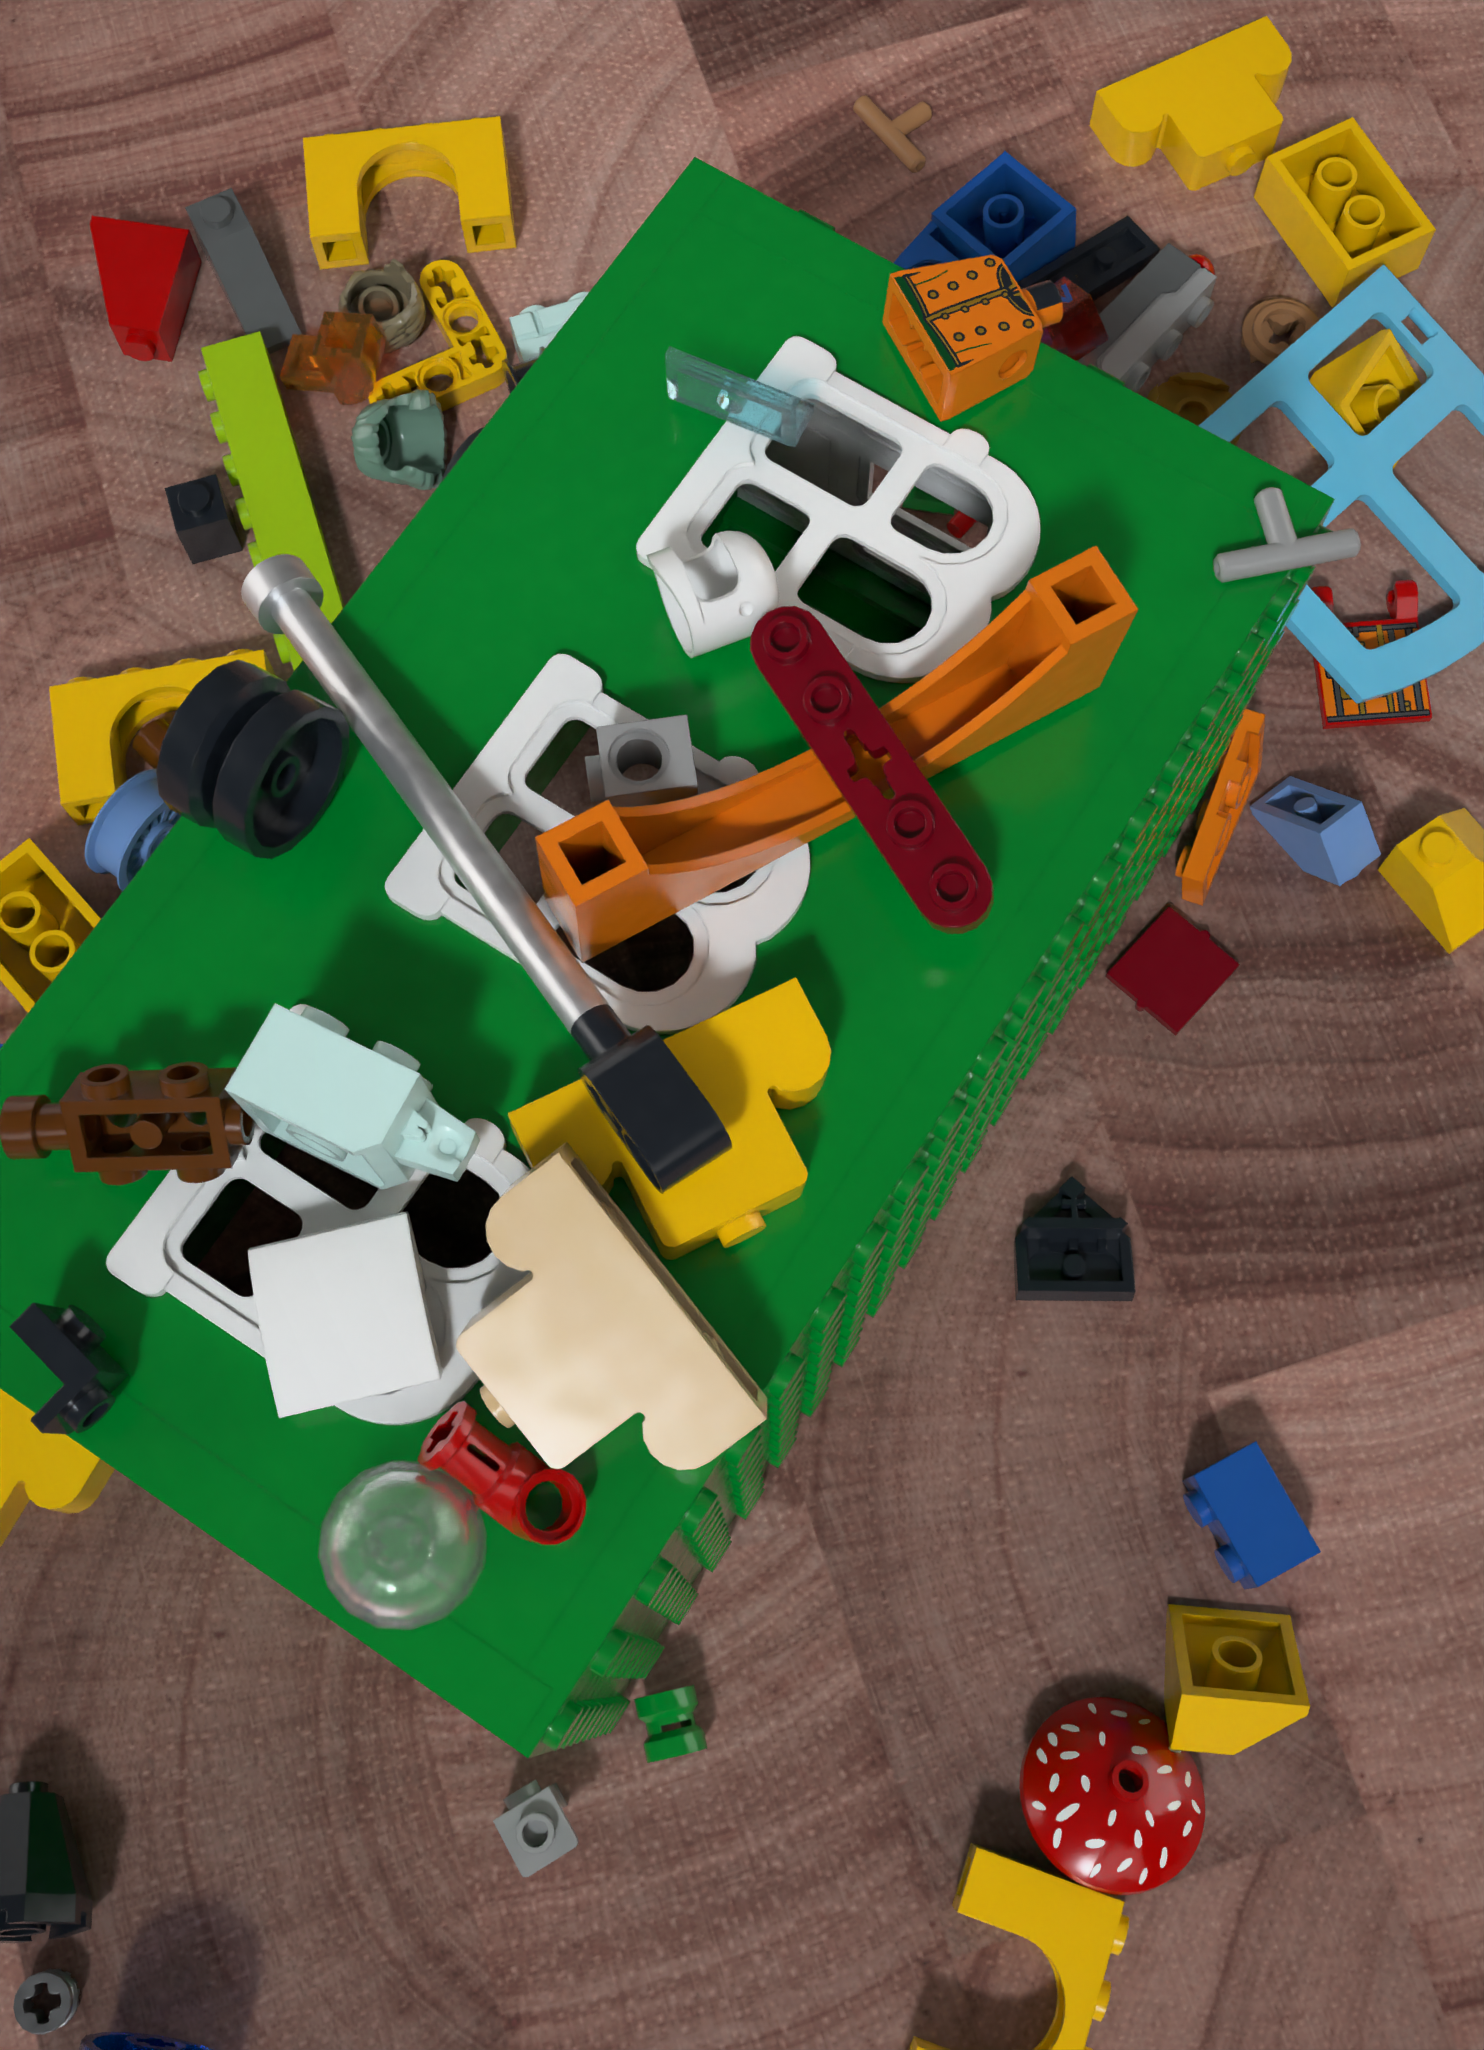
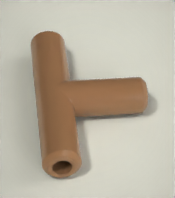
M868 96L859 97L854 103L853 111L912 173L922 170L926 163V157L913 145L906 135L931 120L932 110L926 102L921 101L891 121Z

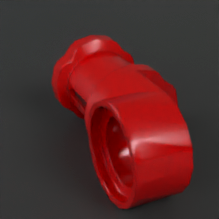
M465 1401L455 1404L437 1421L421 1446V1452L417 1461L429 1471L441 1468L473 1492L472 1502L514 1535L524 1540L543 1545H557L570 1539L579 1530L586 1515V1497L582 1485L572 1474L562 1469L549 1467L518 1442L509 1445L504 1443L475 1420L476 1410ZM549 1481L560 1491L562 1511L552 1526L545 1529H537L528 1520L525 1511L526 1499L529 1492L537 1484Z

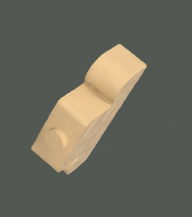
M565 1142L512 1183L493 1205L485 1225L487 1242L494 1256L507 1267L522 1272L526 1270L531 1272L470 1319L457 1338L456 1348L484 1385L480 1388V1394L489 1411L507 1428L516 1424L551 1468L561 1469L638 1412L644 1415L642 1422L643 1440L650 1454L663 1465L677 1470L696 1469L711 1462L767 1419V1396L568 1142Z

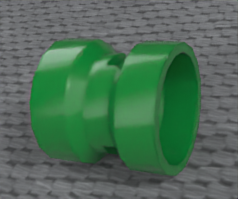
M694 1685L634 1699L637 1717L646 1725L648 1736L643 1746L647 1763L707 1749L704 1729L696 1725L693 1711L698 1705ZM676 1722L681 1724V1728L662 1732L661 1726Z

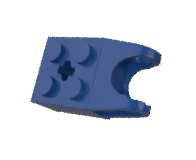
M1004 151L931 213L930 223L898 256L894 264L907 270L986 255H995L1003 259L1016 282H1019L1075 248L1076 208L1009 153Z

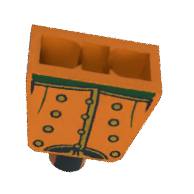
M986 255L891 273L882 323L938 419L942 422L1026 378L1034 369L1043 328L1061 321L1063 304L1060 293L1052 281L1047 280L1021 289L1002 258L995 255Z

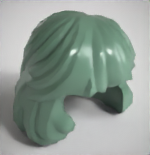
M417 389L390 400H378L361 410L360 414L356 417L355 426L352 428L351 439L356 465L365 476L395 484H406L420 490H431L440 485L447 468L444 461L447 459L448 444L441 403L437 402L434 393H430L428 390Z

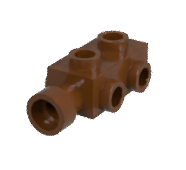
M181 1062L168 1066L163 1070L129 1071L126 1066L120 1064H105L90 1068L85 1072H80L59 1102H51L46 1095L9 1096L1 1110L0 1139L3 1150L10 1159H44L51 1154L52 1150H70L75 1172H99L100 1180L108 1185H124L143 1178L148 1173V1170H176L178 1178L183 1182L203 1183L221 1176L226 1168L233 1167L243 1146L249 1145L252 1142L255 1122L225 1090L236 1068H208L200 1062Z

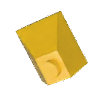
M1391 329L1377 332L1315 371L1309 380L1353 431L1361 436L1368 435L1422 386Z
M1465 808L1437 816L1394 847L1378 869L1448 954L1484 930V829Z
M1168 1604L1166 1613L1164 1707L1171 1750L1235 1755L1308 1715L1310 1703L1290 1615Z

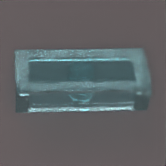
M669 346L665 353L667 389L670 399L787 446L796 447L814 413L813 403Z

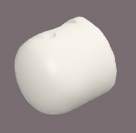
M724 531L714 534L708 549L680 561L675 551L670 547L646 555L653 569L670 623L678 641L690 658L750 637L756 623L767 612L778 608L779 589L772 563L763 547L751 536L740 531Z

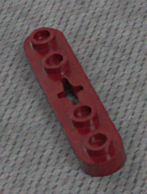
M782 606L767 612L756 623L750 637V651L760 674L921 916L934 929L947 934H963L976 929L988 918L994 904L993 882L986 866L820 621L809 611L797 606ZM856 736L864 751H867L872 758L879 759L884 755L890 758L882 767L888 786L894 794L892 799H886L878 787L874 786L867 777L861 778L856 782L851 779L859 771L854 752L847 740Z

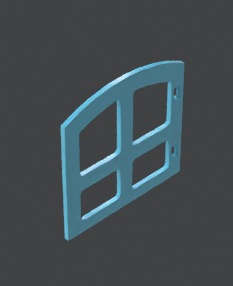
M1383 264L1199 425V427L1230 443L1268 408L1276 407L1280 409L1327 461V472L1311 485L1313 488L1335 499L1322 526L1326 527L1353 501L1359 500L1364 502L1452 599V611L1433 623L1406 637L1369 650L1358 642L1308 585L1305 586L1298 598L1300 601L1286 626L1356 704L1396 693L1427 679L1470 653L1484 642V573L1475 566L1393 474V465L1451 411L1457 410L1462 412L1484 436V374ZM1407 316L1428 338L1425 343L1421 344L1402 323ZM1370 319H1376L1386 329H1391L1400 345L1425 371L1427 378L1420 388L1368 435L1361 436L1353 431L1315 389L1308 379V374Z

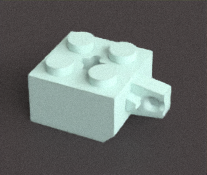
M276 1003L274 1004L225 1088L229 1095L264 1132L381 1190L408 1182L415 1169L458 1182L465 1172L470 1159L475 1154L480 1139L474 1130L439 1107L430 1092L433 1085L417 1072L421 1064L414 1057L383 1041H377L372 1050L346 1038L349 1029L342 1022L314 1007L306 1006L303 1013L299 1015Z

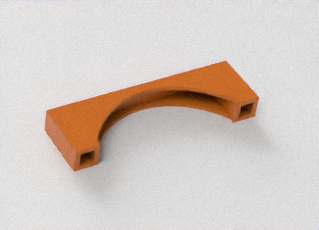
M1094 546L1030 579L1026 589L973 639L936 669L879 708V710L920 771L928 779L1099 688L1138 608L1098 547ZM856 736L847 740L854 752L859 771L851 779L856 782L861 778L867 777L874 786L878 787L886 799L894 797L882 767L890 758L887 755L879 759L872 758L867 751H864ZM811 749L747 779L681 800L645 806L615 807L611 805L608 799L535 837L544 897L581 963L844 824L855 818V815Z

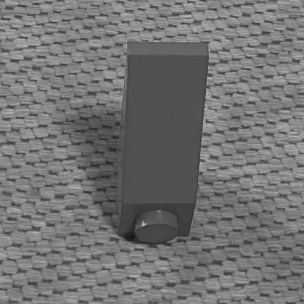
M232 188L185 207L199 244L245 335L260 331L269 354L304 340L258 239Z

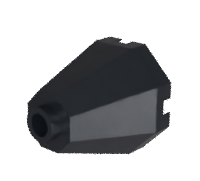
M26 1781L9 1785V1794L0 1796V1943L32 1941L31 1935L46 1932V1926L50 1925L48 1939L66 1938L90 1930L92 1926L93 1901L64 1798L57 1793L48 1792V1783Z

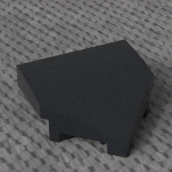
M1073 1176L1059 1188V1192L1033 1217L1029 1216L1023 1222L1021 1232L1015 1237L1013 1245L1016 1300L1133 1301L1136 1290L1131 1238L1125 1234L1128 1223L1121 1217H1112L1084 1193L1086 1187Z

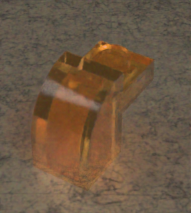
M324 311L317 336L292 334L280 374V379L286 389L334 393L341 405H353L366 401L373 393L386 347L385 337L373 314Z

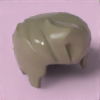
M394 258L390 264L385 265L384 269L354 271V274L351 275L345 289L339 296L338 312L346 332L362 350L371 354H389L399 348L409 346L419 336L425 323L426 306L422 293L413 277L405 270L403 264Z

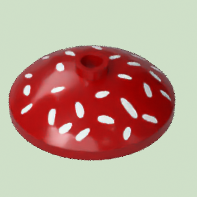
M1109 1697L1086 1698L1072 1702L1054 1712L1042 1723L1029 1741L1020 1770L1019 1789L1023 1814L1029 1830L1042 1852L1070 1879L1089 1889L1106 1894H1141L1168 1882L1191 1860L1198 1847L1204 1828V1789L1199 1771L1190 1752L1170 1749L1167 1724L1155 1714L1141 1706L1121 1699ZM1119 1773H1125L1132 1778L1135 1785L1134 1793L1122 1788L1119 1783Z

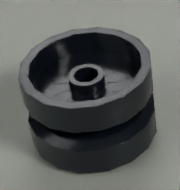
M236 660L220 665L194 686L177 709L162 741L156 770L159 796L172 811L199 826L216 828L226 841L259 858L273 859L293 849L312 831L329 807L343 777L349 753V725L341 710L311 694L295 689L291 691L286 681L254 664Z

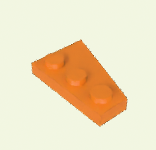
M1245 709L1242 713L1244 716L1235 730L1228 752L1224 754L1221 760L1211 798H1206L1202 804L1196 821L1195 829L1198 830L1193 847L1189 845L1184 847L1176 867L1175 876L1182 878V899L1201 906L1205 902L1261 770L1265 714Z

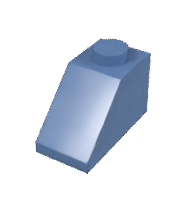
M1289 776L1249 806L1252 815L1304 872L1335 885L1341 886L1346 881L1355 878L1364 867L1381 855L1362 801Z

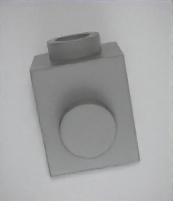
M535 1779L503 1799L509 1811L493 1820L523 1877H529L574 1849L579 1843V1839L562 1809L568 1804L557 1783L549 1785L542 1790Z

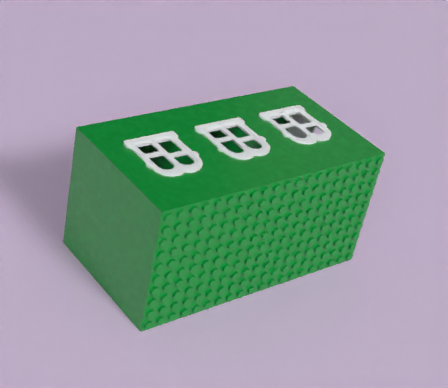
M696 157L689 163L331 623L497 852H500L522 821L544 833L575 817L542 797L541 794L591 726L596 729L598 726L687 715L698 795L752 777L810 750V747L760 674L750 651V637L694 658H690L685 653L670 623L653 569L646 556L653 552L670 547L681 561L696 556L708 549L711 545L712 537L716 533L740 531L751 536L763 547L774 568L779 589L778 608L782 606H797L809 611L820 621L878 709L909 689L973 639L1026 589L1030 579L1094 546L1098 547L1138 608L1099 688L927 779L986 866L993 882L994 904L988 918L976 929L963 934H947L934 929L921 916L855 817L757 869L743 885L727 892H714L675 913L687 924L693 937L694 956L687 972L674 985L657 992H637L619 985L584 962L581 963L576 958L631 1035L649 1025L664 1040L795 977L827 1035L831 1048L830 1064L824 1084L817 1096L805 1106L790 1110L775 1108L807 1169L808 1177L803 1192L797 1200L762 1216L767 1225L765 1229L731 1247L724 1248L718 1238L677 1259L669 1260L661 1255L622 1177H616L613 1180L614 1186L608 1194L767 1396V1419L711 1462L696 1469L677 1470L663 1465L650 1454L643 1440L642 1422L644 1415L640 1412L635 1413L568 1465L561 1468L578 1480L586 1497V1515L579 1530L570 1539L557 1545L529 1542L514 1535L472 1502L473 1492L441 1468L429 1471L417 1460L425 1438L437 1421L455 1404L465 1401L476 1410L475 1420L507 1445L518 1442L547 1464L516 1424L507 1428L489 1411L480 1394V1388L484 1385L456 1348L457 1338L470 1319L531 1271L526 1270L522 1272L507 1267L494 1256L493 1252L483 1261L466 1268H444L427 1261L419 1255L427 1287L424 1296L443 1370L441 1380L279 1418L266 1364L254 1295L250 1297L239 1296L197 1268L255 1187H258L301 1217L303 1223L299 1236L402 1213L429 1173L415 1169L408 1182L383 1190L378 1189L365 1207L359 1210H352L275 1161L287 1142L264 1132L256 1123L252 1142L249 1145L243 1146L233 1167L226 1168L221 1176L203 1183L183 1182L178 1178L176 1170H148V1173L143 1178L124 1185H108L100 1180L99 1172H75L70 1150H52L51 1154L44 1159H10L5 1154L0 1139V1389L34 1413H37L64 1384L9 1326L33 1302L64 1309L69 1305H74L84 1311L106 1334V1339L100 1346L120 1365L128 1376L111 1393L116 1399L115 1403L100 1421L84 1432L76 1433L73 1431L66 1435L527 1758L553 1750L556 1752L560 1748L565 1749L566 1746L571 1747L575 1743L578 1745L580 1742H585L592 1738L596 1739L603 1734H611L631 1703L622 1694L632 1679H646L665 1649L663 1645L657 1642L660 1634L669 1620L679 1626L699 1595L692 1587L693 1582L703 1567L713 1573L732 1543L729 1536L730 1533L727 1532L731 1522L736 1515L746 1520L753 1511L765 1490L763 1488L765 1485L763 1483L764 1478L762 1477L764 1470L769 1463L779 1468L797 1440L795 1436L798 1433L796 1429L799 1425L797 1423L799 1415L802 1412L811 1418L829 1389L828 1384L831 1380L829 1377L832 1373L830 1369L835 1363L842 1368L851 1356L861 1338L859 1335L863 1330L862 1325L866 1319L864 1318L865 1314L874 1318L892 1289L890 1286L895 1279L893 1276L898 1266L905 1269L922 1242L921 1238L926 1230L925 1226L929 1218L935 1221L953 1193L951 1190L957 1181L956 1177L959 1171L965 1174L983 1145L981 1143L988 1132L989 1124L995 1127L1012 1100L1011 1095L1019 1083L1017 1080L1020 1078L1024 1081L1041 1054L1040 1050L1048 1037L1047 1033L1053 1035L1062 1022L1078 988L1081 990L1098 964L1097 959L1106 944H1111L1127 917L1125 915L1134 900H1139L1154 875L1153 871L1161 857H1166L1182 830L1180 828L1189 814L1192 815L1204 797L1209 787L1208 784L1220 765L1219 761L1231 742L1230 738L1244 716L1242 713L1256 691L1255 687L1270 663L1269 658L1285 632L1283 629L1300 601L1298 598L1316 566L1311 565L1224 583L1216 578L1213 562L1217 554L1267 544L1254 504L1255 496L1265 488L1275 487L1281 489L1297 538L1333 532L1322 525L1332 507L1334 498L1126 388V382L1092 364L1085 366L1040 342L1034 369L1026 378L960 414L940 422L882 323L890 274L906 269L836 233L834 226L800 209L797 212ZM874 464L887 470L888 474L875 492L872 493ZM916 486L988 526L987 535L976 547L971 548L899 507L913 487ZM302 660L286 681L290 690L295 689L311 694L337 708ZM349 725V753L339 786L329 807L312 831L290 851L273 859L255 857L226 841L216 828L199 826L183 816L179 818L0 1048V1115L3 1104L9 1096L46 1095L51 1102H59L80 1072H85L90 1068L105 1064H120L126 1066L129 1071L163 1070L168 1066L181 1062H200L208 1068L237 1069L275 1003L299 1015L303 1013L306 1006H310L342 1022L349 1029L346 1038L372 1050L377 1041H383L414 1057L421 1064L417 1072L433 1085L430 1092L439 1107L474 1130L480 1139L475 1154L470 1159L466 1169L486 1181L501 1197L512 1183L531 1169L512 1130L508 1113L580 1080L578 1068L590 1060ZM543 894L536 905L556 931L560 924ZM549 1481L537 1484L529 1492L526 1499L525 1511L528 1520L535 1528L545 1529L552 1526L562 1511L560 1491Z

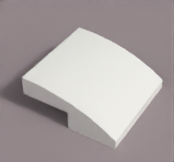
M408 1211L249 1248L248 1259L254 1301L279 1418L441 1380L443 1370L424 1296L427 1287Z

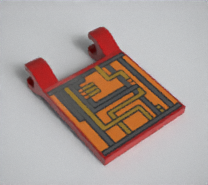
M1397 581L1394 584V590L1387 593L1386 605L1391 619L1346 622L1342 624L1364 648L1369 650L1419 630L1418 587L1415 581ZM1328 586L1312 587L1311 590L1333 613L1332 589ZM1313 656L1323 729L1429 722L1432 719L1427 679L1396 693L1356 704Z

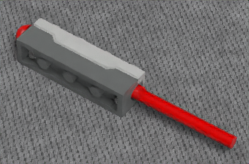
M1168 243L1064 350L1063 354L1085 366L1092 364L1126 382V388L1137 392L1148 379L1151 367L1159 358L1163 361L1168 360L1181 343L1183 333L1190 326L1198 328L1210 314L1214 306V301L1210 298L1217 279L1213 263L1209 258L1201 254L1187 256ZM958 511L946 526L954 537L961 539L977 520Z

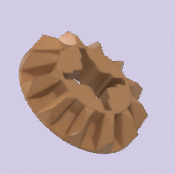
M1271 299L1264 301L1251 309L1245 317L1241 328V347L1249 351L1251 363L1260 361L1268 366L1316 324L1319 318L1307 306L1294 300ZM1294 330L1288 344L1284 341L1277 344L1270 343L1273 334L1281 336Z

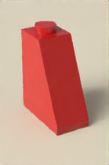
M92 215L89 225L108 322L123 354L140 361L155 359L172 362L202 263L190 230Z

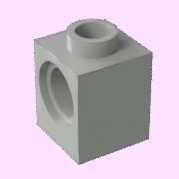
M687 715L596 727L600 755L585 757L591 802L609 799L611 805L615 807H635L661 804L698 795ZM636 764H649L659 770L652 778L644 781L630 780L623 775L629 767Z

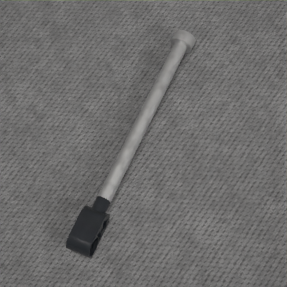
M281 554L265 559L249 572L242 585L241 595L244 603L265 631L273 634H285L590 1060L578 1068L580 1078L600 1112L653 1186L663 1194L731 1150L732 1142L718 1115L662 1038L649 1025H646L632 1035L320 610L324 597L323 589L305 563L297 556Z

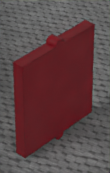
M1169 906L1107 972L1105 977L1136 1002L1135 1009L1137 1011H1147L1176 1036L1236 971L1240 964L1209 939L1210 933L1207 930L1199 931Z

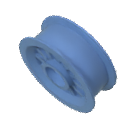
M149 769L138 773L122 784L110 796L97 814L86 839L85 861L87 866L96 873H111L117 877V884L122 892L181 817L180 814L169 809L159 796L157 769Z

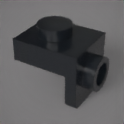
M33 1302L9 1327L64 1385L31 1418V1422L41 1433L70 1434L73 1431L76 1433L84 1432L100 1421L112 1408L116 1399L111 1393L128 1374L100 1346L106 1339V1334L84 1311L74 1305H69L64 1309Z

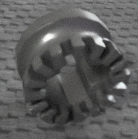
M50 1968L28 1977L20 1985L15 1994L13 2009L15 2018L22 2029L31 2034L44 2035L65 2026L75 2016L76 2009L80 2004L78 1997L81 1993L80 1989H77L76 1986L78 1982L75 1978H71V1973L63 1972L61 1969ZM43 1983H47L50 1994L60 1993L61 2006L50 2011L49 2019H45L43 2009L32 2008L34 2006L32 1999L34 1996L42 1993Z

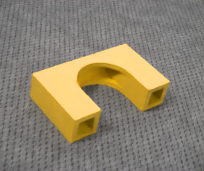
M500 116L477 117L469 120L442 123H424L387 129L377 128L369 131L325 134L323 136L303 138L310 239L320 270L369 264L366 214L370 202L382 188L394 181L407 177L432 178L446 184L456 193L459 199L460 220L467 253L516 248L507 154Z
M238 649L222 657L205 660L186 658L170 666L153 669L135 667L126 669L118 675L101 678L76 677L69 680L66 684L49 686L60 804L77 825L93 823L110 796L127 781L126 754L130 742L137 731L154 717L177 710L194 686L216 667L236 660H242L276 676L264 649L257 651Z
M971 1843L952 1904L953 1908L960 1914L1014 1933L1033 1942L1045 1954L1054 1973L1057 1987L1055 2016L1047 2034L1033 2050H1093L1085 2045L1092 2019L1101 2022L1108 2006L1111 1982L1104 1980L1110 1954L1120 1955L1128 1933L1129 1916L1122 1914L1125 1902L1114 1895L1089 1889L1074 1880ZM913 2036L909 2050L950 2049Z

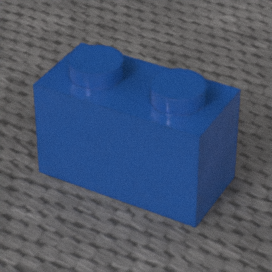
M1256 1441L1182 1481L1188 1490V1493L1183 1495V1499L1189 1513L1201 1528L1208 1525L1220 1546L1214 1550L1221 1569L1232 1583L1240 1581L1244 1590L1257 1588L1321 1552Z

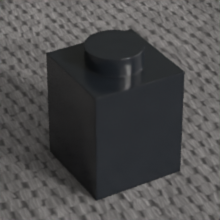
M216 474L165 488L176 533L192 564L243 551L231 505Z

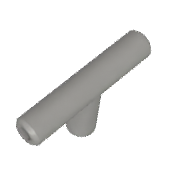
M1269 487L1261 490L1254 498V504L1267 544L1219 553L1214 559L1213 567L1216 578L1224 583L1356 557L1360 551V537L1353 528L1297 538L1282 490Z

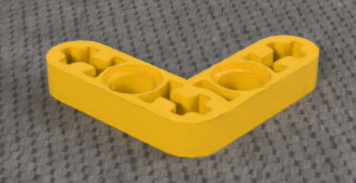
M437 260L429 263L422 270L419 281L425 304L450 349L375 382L369 392L370 404L378 400L391 399L399 395L413 392L411 388L417 386L418 389L434 393L437 402L441 403L442 411H445L495 389L505 382L502 360L507 359L508 361L505 346L463 270L458 264L450 260ZM445 282L448 287H451L454 299L447 303V298L442 288L436 286L438 283ZM469 316L478 321L476 327L469 332H457L451 328L452 323L459 317ZM482 347L487 361L493 363L491 367L485 368L482 363H478L475 352L476 348ZM435 375H447L453 379L451 386L444 391H432L426 387L429 379Z

